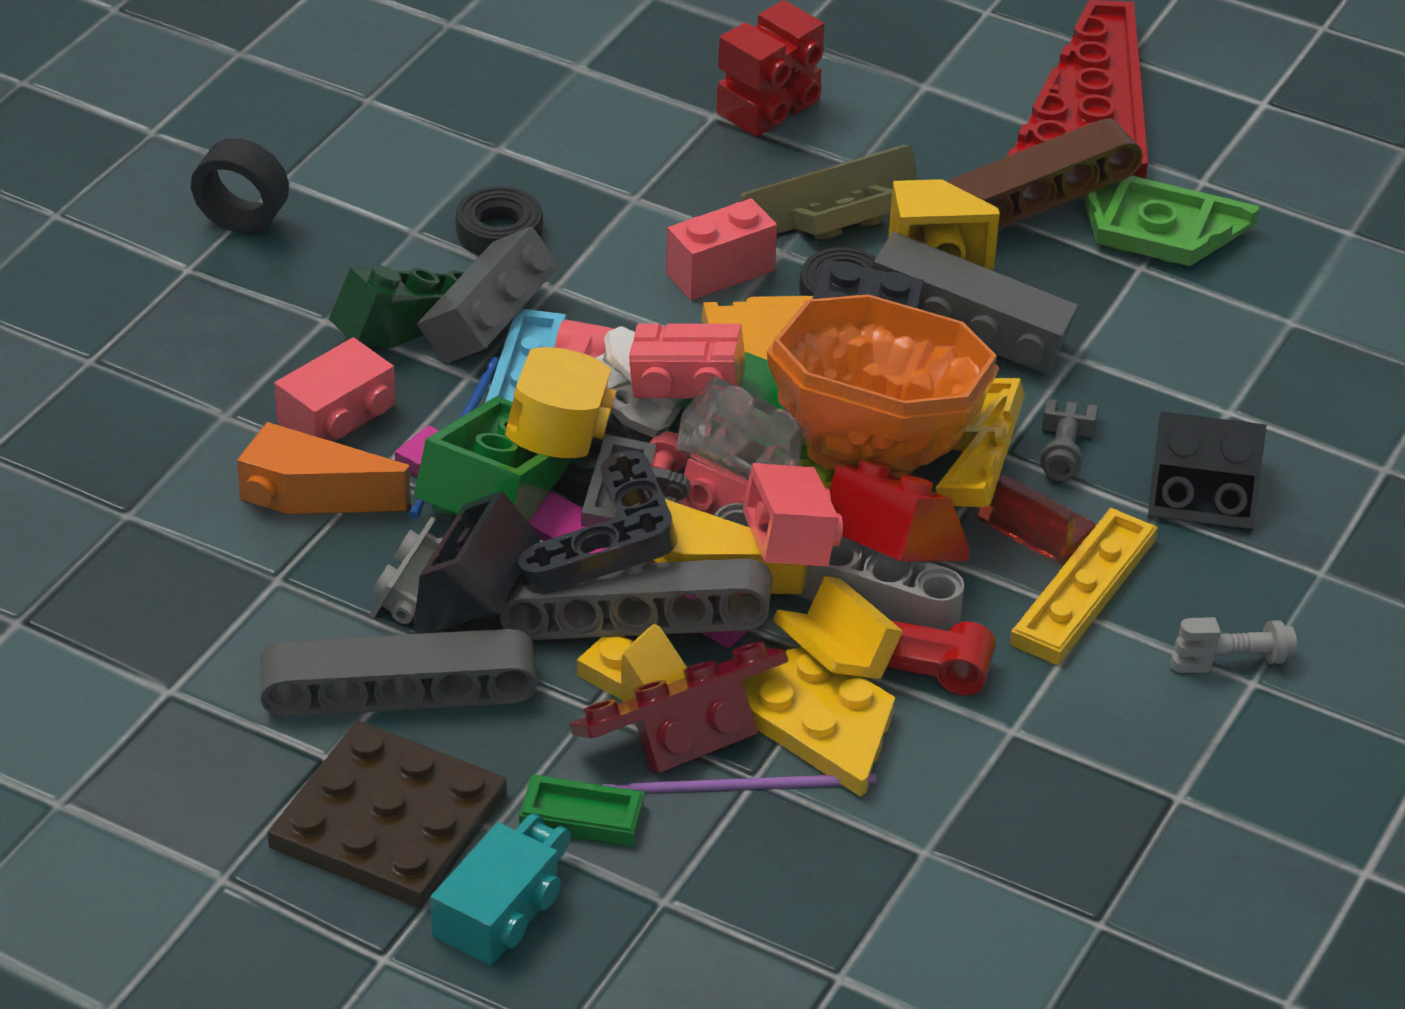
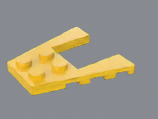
M994 378L986 394L981 411L966 426L961 439L952 449L959 450L962 454L935 489L938 494L952 499L954 506L989 507L1025 398L1020 378ZM822 482L824 488H828L830 491L832 482Z

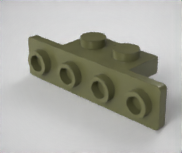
M908 145L897 146L743 192L740 195V200L742 202L752 198L777 224V234L798 229L814 234L816 239L836 237L843 233L842 227L855 223L858 226H869L885 220L884 214L891 212L893 181L918 180L913 149Z

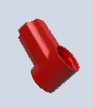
M891 620L903 632L887 667L936 676L942 687L957 695L969 696L983 689L996 647L995 636L988 628L975 622H961L955 624L949 631Z

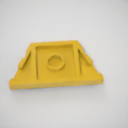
M802 646L786 650L789 660L787 663L742 680L756 729L824 774L835 776L841 785L856 795L862 797L867 793L873 764L875 761H878L883 746L884 733L888 731L894 715V696L864 677L837 674L829 671Z

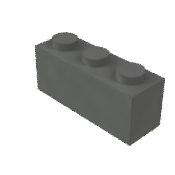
M533 226L496 240L487 247L417 323V326L445 364L484 350L560 265Z

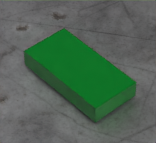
M532 774L519 814V825L527 816L535 813L543 818L544 825L554 830L559 826L570 830L571 838L633 847L644 808L645 792Z

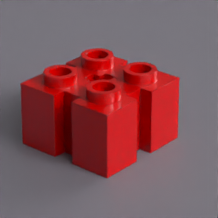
M782 0L758 14L757 25L752 26L744 22L719 36L718 68L726 72V78L717 83L716 114L753 136L758 137L781 124L786 119L789 111L796 114L820 100L822 69L816 65L820 62L824 53L825 23Z

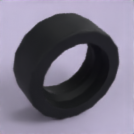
M227 138L213 144L191 176L190 189L196 205L216 225L237 233L254 234L266 229L288 199L290 184L285 169L272 153L254 142L245 139ZM217 170H230L244 176L260 192L263 203L249 202L230 192L220 180Z

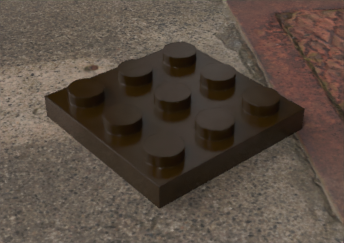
M356 720L267 831L269 848L422 909L506 796L507 778Z

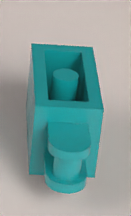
M535 813L527 816L516 830L497 822L430 896L432 937L492 966L507 948L512 949L517 946L524 936L528 923L541 909L547 910L554 903L561 886V880L557 877V862L567 850L571 838L570 830L562 826L554 830L544 825L543 818Z

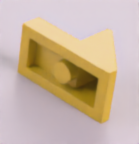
M657 624L651 625L635 641L624 636L601 637L577 659V676L622 701L635 698L634 689L641 685L658 680H666L668 685L685 678L683 670L687 668L663 630Z

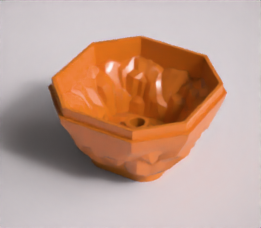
M869 294L806 300L775 337L773 344L766 351L770 371L778 386L779 403L798 421L804 443L808 447L807 454L811 460L834 470L836 465L859 466L860 459L862 458L877 460L892 467L890 474L901 478V475H911L915 469L931 463L954 448L961 439L966 426L981 411L986 394L1000 369L995 364L997 355L964 322Z

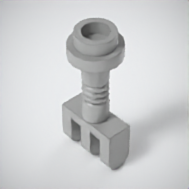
M1215 617L1187 618L1181 622L1179 628L1180 636L1176 639L1175 652L1172 654L1170 667L1178 673L1210 672L1214 656L1230 654H1264L1269 664H1283L1287 658L1295 656L1297 648L1296 633L1291 625L1285 626L1280 620L1266 622L1263 632L1229 634L1221 633Z

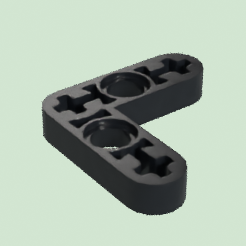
M629 450L619 452L606 459L601 466L605 488L617 518L539 542L521 553L518 558V565L524 584L529 591L539 594L555 592L660 558L675 548L678 539L673 519L649 460L644 453ZM629 477H632L634 479L626 483L624 481V479ZM646 502V503H644V504H642V505L633 506V505H635V504H637V503ZM606 548L600 552L590 553L596 549Z

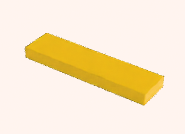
M1110 508L1013 628L1010 645L1059 666L1155 543L1158 527Z

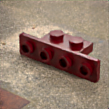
M764 642L747 644L733 650L732 655L734 659L716 665L715 661H706L683 670L685 678L668 685L666 680H658L641 685L634 689L635 698L619 704L614 699L595 703L583 710L585 717L569 723L572 735L592 739L635 722L650 771L663 772L758 734L742 680L787 663L789 660L786 650L767 648Z

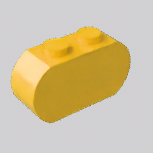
M555 347L530 349L515 388L505 432L506 437L524 449L557 458L587 456L593 437L603 440L612 412L617 390L607 388L611 369L596 358L569 349Z

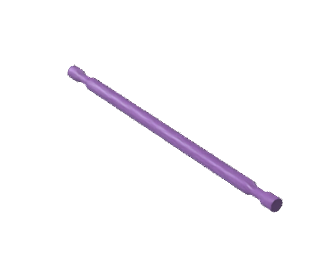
M870 773L869 785H876V773ZM833 775L647 782L619 786L615 784H602L644 791L645 793L843 786Z

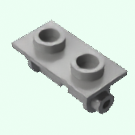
M432 516L420 535L410 529L394 555V558L402 562L399 568L396 569L388 564L371 592L380 598L369 615L372 619L375 618L380 608L384 607L391 612L393 618L399 623L408 624L410 621L415 620L419 576L443 539L436 538L428 533L436 520Z

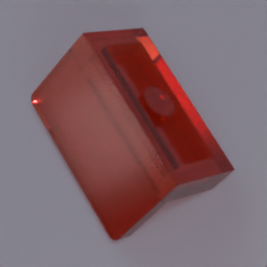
M1001 473L989 507H978V520L1061 566L1066 564L1096 526V523Z

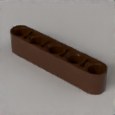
M1102 119L949 179L946 182L997 207L1000 214L998 229H1001L1128 178L1141 165L1143 153L1137 143L1115 120Z

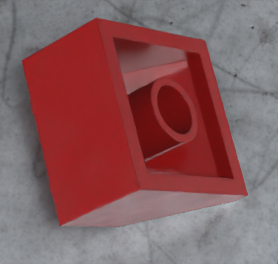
M860 459L859 466L836 465L830 488V496L836 513L842 516L843 537L901 562L968 561L970 549L952 499L931 491L932 482L910 475H901V478L890 474L892 469L890 465L872 459Z

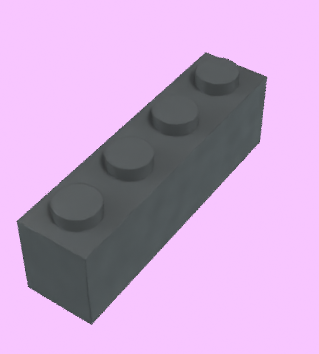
M896 232L891 233L872 266V269L899 272L909 277L923 279L919 309L964 322L995 354L1049 375L1066 342L1078 304Z

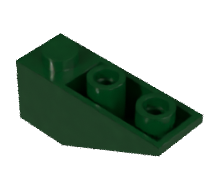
M375 265L372 269L350 267L329 320L348 339L354 337L365 346L397 347L424 335L417 326V323L462 276L463 272L451 270L448 274L431 273L422 268H412L411 271H398L382 265Z

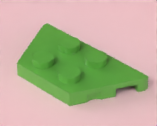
M1129 176L1124 180L1082 196L1096 244L1113 247L1122 252H1133L1158 258L1168 263H1179L1187 266H1192L1256 226L1260 206L1135 176Z

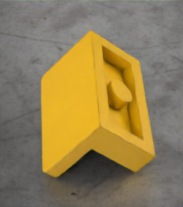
M824 576L808 614L777 610L773 617V621L829 671L837 674L880 680L903 630L841 578Z

